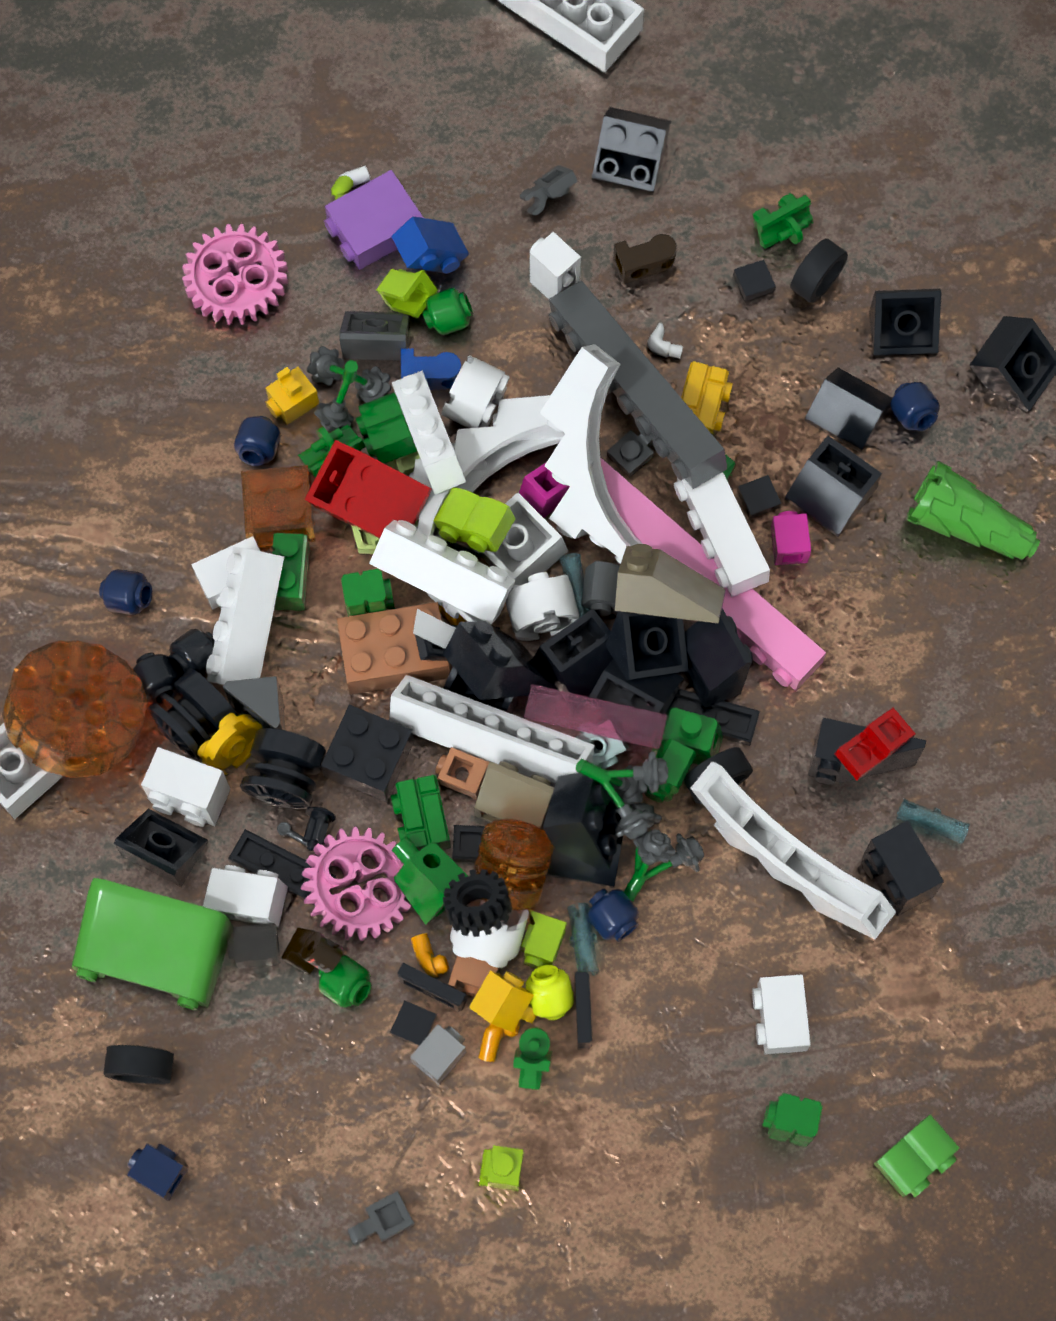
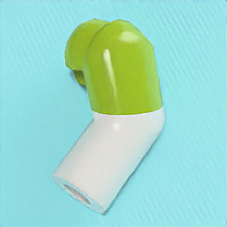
M366 166L341 174L331 188V196H334L336 200L349 193L352 187L369 182L370 176Z

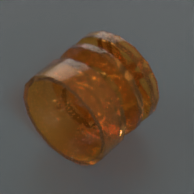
M511 819L495 820L487 824L482 832L481 843L478 848L479 856L474 863L473 870L475 869L477 874L481 873V869H487L489 875L493 871L498 873V877H502L507 886L512 910L531 909L538 905L541 900L547 879L546 873L550 868L555 847L546 832L533 824Z

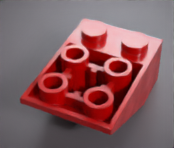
M335 440L304 500L320 511L380 539L384 528L393 520H403L414 525L432 489L369 455Z

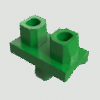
M792 193L781 197L778 202V210L771 213L767 208H761L754 212V226L758 231L760 245L766 249L788 238L794 244L802 242V230L808 228L813 223L810 212L811 200L806 195L797 198Z
M348 424L330 433L322 426L316 430L320 439L312 443L310 448L298 456L303 465L316 478L335 440L359 451L365 448V444Z
M537 1027L529 1028L520 1037L519 1047L516 1049L513 1068L520 1069L518 1085L520 1088L540 1090L543 1071L549 1072L552 1058V1051H549L550 1038L543 1029Z

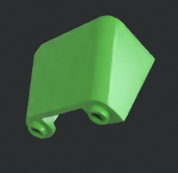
M93 878L86 899L71 967L74 971H77V977L87 981L96 982L98 977L105 978L106 975L171 993L172 996L178 998L177 1005L187 1009L197 1010L198 1006L208 1008L234 927L225 914L216 910L112 881Z

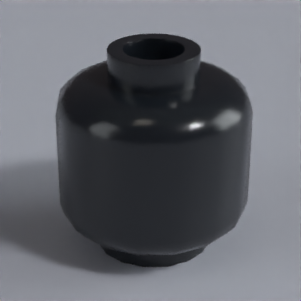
M190 629L170 645V655L168 657L180 677L190 668L201 675L207 672V660L213 653L215 642L213 634L210 632L204 633L199 629Z
M146 653L137 659L130 676L143 701L162 705L164 703L161 701L160 696L163 693L173 698L177 696L178 692L174 687V683L180 676L168 656Z

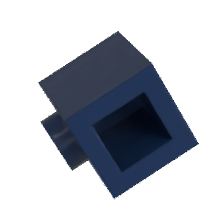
M161 1143L158 1144L156 1149L146 1144L143 1150L138 1148L129 1160L127 1167L130 1168L127 1176L169 1202L188 1170L175 1161L178 1154Z

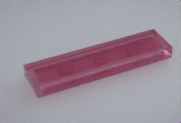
M533 684L531 685L524 719L658 750L661 749L668 715Z

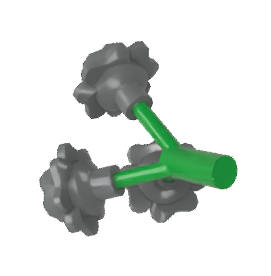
M321 346L318 349V353H310V363L306 369L309 374H312L311 378L314 383L322 382L327 386L332 384L333 379L339 380L342 375L343 383L338 397L334 398L330 403H319L318 409L314 412L320 419V424L326 430L333 431L337 428L341 429L347 424L351 426L354 417L348 413V409L345 407L346 402L344 401L351 383L356 381L355 387L359 390L356 397L364 400L366 403L385 396L392 388L387 383L390 380V375L383 373L379 367L375 366L371 371L365 369L362 372V376L357 375L358 364L356 361H347L343 369L344 360L338 358L339 351L337 349L329 350L325 346Z
M651 751L648 754V759L643 762L642 766L629 765L624 770L607 771L584 759H580L576 764V772L600 782L618 806L616 811L621 816V820L616 829V835L618 837L626 835L631 840L643 835L647 828L650 827L647 818L650 817L651 811L649 808L643 811L640 809L633 810L630 805L642 802V794L647 792L648 787L651 793H655L658 791L659 785L667 783L668 768L666 761L662 758H656L655 751Z
M646 803L631 804L633 810L640 809L643 811L647 808L650 809L651 815L647 818L650 827L662 820V816L654 813V806ZM660 830L646 831L643 835L634 839L633 843L636 845L635 871L623 891L628 898L634 902L646 880L671 866L676 868L684 864L696 872L700 871L699 862L704 858L702 846L694 836L685 839L680 833L676 834L678 842L676 844V852L671 845V839ZM659 861L663 862L658 866L647 871L649 865H653L654 863Z

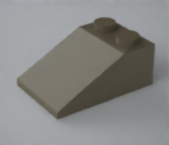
M646 544L626 546L618 570L615 611L719 624L725 597V589L662 550L652 549L651 546Z

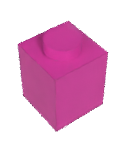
M546 463L526 475L519 490V494L543 518L556 509L570 487L569 485L566 486L557 482L552 477V472L545 467Z
M785 511L779 513L778 516H773L770 529L775 565L808 563L811 554L807 514Z

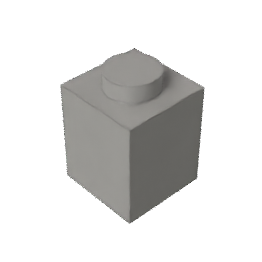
M438 1024L410 1056L411 1062L435 1083L440 1085L466 1054V1047L462 1044L465 1039L452 1027L448 1026L445 1030Z

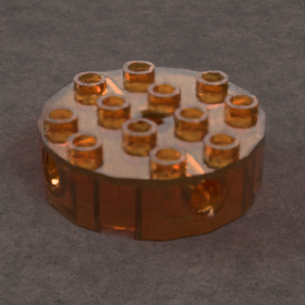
M59 640L29 652L14 669L2 717L9 740L16 749L20 747L24 754L33 759L32 763L46 772L71 778L99 776L113 769L115 764L123 761L125 757L127 758L135 748L144 725L148 701L141 680L127 661L100 644H90L78 640Z

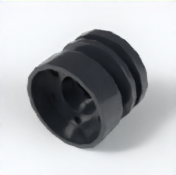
M190 668L174 683V687L181 697L178 701L166 693L160 696L168 711H165L154 702L147 709L161 733L177 749L182 750L198 761L200 757L197 755L200 746L196 743V740L202 744L210 740L211 737L207 732L209 728L217 732L220 721L227 714L234 713L236 716L238 714L208 680Z
M271 728L257 730L250 753L259 762L246 765L245 772L249 776L242 778L241 790L256 799L278 807L307 809L311 807L313 798L309 793L315 791L317 785L315 781L306 775H317L321 772V764L326 754L325 747L308 737L293 732Z

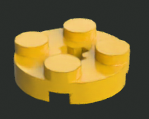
M234 713L227 714L220 721L219 730L210 740L205 741L199 747L197 755L202 759L203 764L220 769L226 775L228 773L224 769L230 765L237 769L251 756L250 751L256 731L262 729V725L249 714H242L240 716H236Z

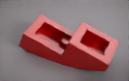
M892 707L868 724L864 731L839 747L835 755L857 781L912 739L916 733L895 708Z

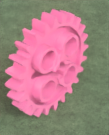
M227 224L226 233H221L219 229L214 228L215 237L210 238L208 235L203 234V245L196 242L193 243L195 253L186 254L187 261L190 264L182 266L185 274L182 279L184 286L187 287L185 290L188 298H193L194 308L201 307L203 316L206 317L213 312L215 322H218L222 316H226L228 325H231L234 317H238L239 322L243 325L245 316L248 315L254 321H257L256 312L259 310L268 315L267 304L277 306L278 301L275 295L284 296L285 291L282 285L288 284L287 274H285L288 272L287 263L284 262L283 250L277 251V241L269 242L267 232L258 237L257 229L254 226L247 233L244 230L243 224L239 225L237 231H232L230 224ZM244 252L251 253L245 258L238 257L239 254ZM213 264L221 265L215 270L208 269ZM254 279L263 280L261 283L256 285L250 284V282ZM224 291H233L229 296H220Z
M353 827L348 837L345 831L340 829L336 834L337 841L331 835H327L324 839L325 846L318 843L313 849L317 856L309 855L306 862L312 868H305L302 876L310 879V881L304 882L301 890L310 891L311 894L306 897L304 904H315L316 907L311 912V917L319 914L324 917L320 923L321 928L328 923L333 924L332 935H336L340 929L345 930L346 940H349L353 933L357 932L359 940L363 941L369 931L372 937L376 939L381 934L380 927L385 932H390L393 929L391 921L399 924L403 920V916L399 911L407 912L410 909L411 905L405 901L407 898L394 879L403 866L392 851L397 842L394 840L385 845L383 843L384 833H381L374 839L372 838L371 828H368L363 836H360L357 827ZM369 856L374 859L376 868H366L362 864L361 857ZM330 866L339 867L343 871L344 878H333L328 868ZM381 873L387 875V878L368 881L362 889L359 885H355L340 893L330 894V889L348 887L354 879L360 883ZM380 888L384 890L388 900L386 902L377 900L373 895V889ZM347 898L353 901L356 908L355 912L345 911L341 906L340 900Z

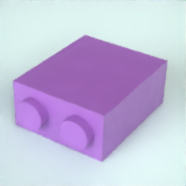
M390 170L325 205L327 219L324 220V224L332 237L337 236L341 241L340 248L347 261L353 260L359 270L397 250L391 235L412 216L424 217L393 171Z

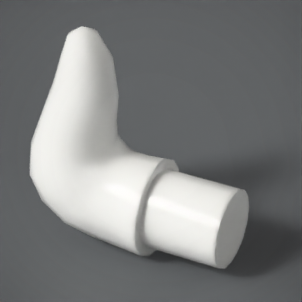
M658 323L648 339L647 345L653 353L666 358L669 356L680 359L683 346L663 341L664 326L662 323Z

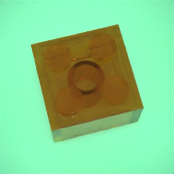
M308 465L241 471L246 538L253 536L258 547L273 546L274 533L304 534L308 536L309 542H316L313 505L304 500L312 486Z

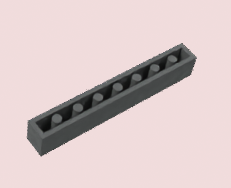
M582 280L548 299L551 313L548 314L549 320L557 331L562 330L564 332L567 343L574 352L579 351L581 347L595 344L621 364L609 386L608 393L613 392L616 395L618 404L626 415L631 413L635 418V423L643 436H650L659 456L669 459L671 467L679 480L685 479L694 489L727 470L725 449Z

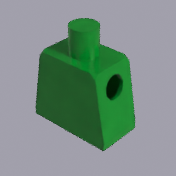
M670 708L660 721L652 751L657 753L666 739H673L693 749L696 752L693 764L699 765L719 753L723 740L720 723L714 718L678 708Z
M406 837L392 849L393 853L403 864L394 879L419 917L427 925L446 910L443 897H445V888H450L449 882L452 879L458 882V875L464 873L465 877H468V875L436 843L431 842L419 851L413 842Z

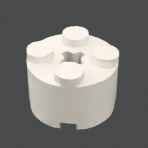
M469 355L449 392L451 393V400L449 403L445 402L441 415L468 428L489 427L496 407L493 402L499 405V399L503 398L510 377L505 375L506 372Z
M547 572L533 574L528 577V583L513 586L506 600L512 628L518 640H538V633L550 632V635L554 636L580 618L568 575L549 578Z
M509 894L512 913H508L509 920L507 923L501 921L502 928L498 931L495 927L490 928L492 934L486 935L485 931H480V937H473L472 931H470L468 936H464L461 930L456 932L452 926L450 939L453 943L452 951L460 957H473L487 961L493 967H506L508 961L515 958L519 953L529 916L526 906L522 910L517 906L519 900ZM489 899L475 900L469 903L467 907L482 905Z

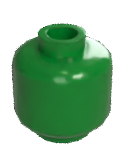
M449 288L433 294L427 299V309L423 311V316L429 329L435 328L439 334L444 336L466 328L470 322V317L473 316V310L465 292L460 293L456 288Z
M342 955L337 966L329 973L319 970L320 992L343 1008L360 1005L371 991L372 984L368 969L349 956Z

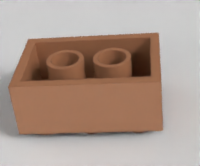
M438 602L337 618L346 681L350 695L397 687L405 675L425 682L448 678L450 674L448 661L420 660L415 634H413L417 609L441 620Z

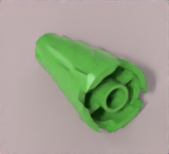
M936 461L935 466H932L914 497L918 504L915 509L910 506L906 516L907 521L947 537L954 536L980 548L984 546L1011 559L1016 557L1023 560L1026 556L1031 558L1034 555L1040 540L1036 538L1037 532L1033 530L1030 524L1002 508V504L976 489L975 484L951 470L950 466Z

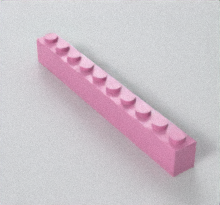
M601 458V467L608 492L619 515L634 536L643 544L651 546L652 549L662 550L719 585L715 575V569H718L713 558L707 559L702 545ZM724 588L725 597L722 608L726 616H730L734 620L737 635L742 644H746L749 647L752 659L759 665L764 663L773 671L774 678L785 687L790 686L797 691L823 663L826 652L755 590L750 589L731 597L728 588Z

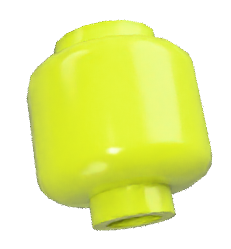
M544 965L536 968L525 982V989L534 995L529 1006L533 1009L534 1015L548 1020L560 1019L572 1008L575 1002L569 975L554 965Z

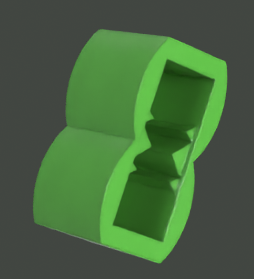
M928 1115L879 1158L874 1165L902 1197L907 1196L909 1193L916 1197L931 1184L927 1177L933 1171L938 1169L942 1174L958 1160L953 1154L959 1149V1146L931 1115Z

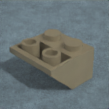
M490 761L474 806L475 817L539 842L544 831L543 825L554 791V787L550 786L551 782L538 775H532L530 778L520 774L517 767L507 762L500 761L499 764Z

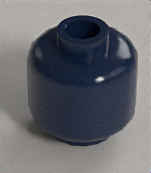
M922 382L900 385L896 389L890 404L892 412L902 426L908 430L923 431L931 427L936 422L940 409L937 398L928 386Z
M253 416L246 418L241 422L234 441L235 452L244 463L251 466L269 463L275 457L281 439L280 430L268 417Z
M116 569L111 571L106 579L101 582L99 594L107 610L114 613L137 615L149 606L152 599V585L148 582L145 575L140 572Z
M604 888L589 900L592 907L587 913V918L603 939H615L617 942H620L638 927L639 923L636 920L639 917V910L621 889L608 892Z

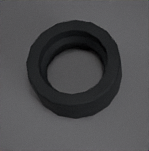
M823 239L809 252L798 267L791 281V289L808 302L814 303L835 282L845 266L848 253L830 239Z
M733 747L724 750L697 765L686 775L684 783L696 803L702 804L691 790V787L711 762L721 765L738 785L752 774L753 768L741 748Z
M111 1045L106 1050L103 1075L110 1079L131 1083L168 1084L171 1082L174 1053L145 1046Z

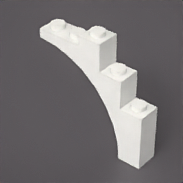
M593 344L581 347L540 411V414L548 420L547 424L553 430L565 433L545 464V467L552 472V477L557 482L570 486L549 519L557 524L558 531L567 537L576 539L590 534L589 538L593 543L610 550L616 555L615 559L621 564L626 546L643 544L634 536L619 515L608 492L601 467L599 446L601 413L609 386L621 364L597 345Z
M551 395L499 399L498 412L493 415L492 427L457 429L456 443H452V447L466 483L453 488L473 492L488 477L506 464L532 451L559 444L565 433L553 430L547 424L548 420L540 414V411ZM415 459L414 472L410 473L409 477L432 489L421 459ZM432 489L419 514L416 531L426 536L433 535L443 539L439 535V530L433 520L451 489L438 494H434Z
M711 762L692 785L691 790L716 820L714 826L728 844L758 858L774 879L801 891L817 912L873 939L877 938L896 913L882 892L837 868L772 819L738 786L721 765Z

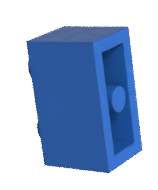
M412 216L391 235L407 268L451 273L469 255L459 233L451 222Z

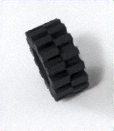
M475 869L469 870L470 876L465 877L464 873L459 874V881L457 882L452 879L449 882L450 888H445L444 890L445 897H443V903L450 925L453 926L456 932L461 930L464 936H468L470 931H472L473 937H480V931H485V934L489 935L492 934L490 929L492 927H495L498 931L502 928L501 921L507 923L509 920L508 913H512L511 900L504 879L502 877L499 878L498 873L494 871L489 875L487 869H481L480 874H477ZM489 899L482 905L467 907L469 903L475 900Z

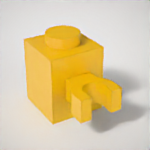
M298 366L291 371L288 367L284 368L276 374L278 380L265 387L268 400L265 402L266 406L275 418L280 416L287 425L319 404L317 390Z
M490 970L469 1006L471 1010L490 1024L510 1032L514 1031L520 1019L532 1024L536 1018L533 1009L528 1006L534 995L522 987L525 983L523 979L509 971H506L503 976Z

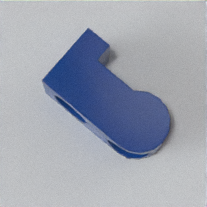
M414 348L401 349V379L423 371L430 390L452 388L461 369V361L457 355L443 352L432 357H415Z

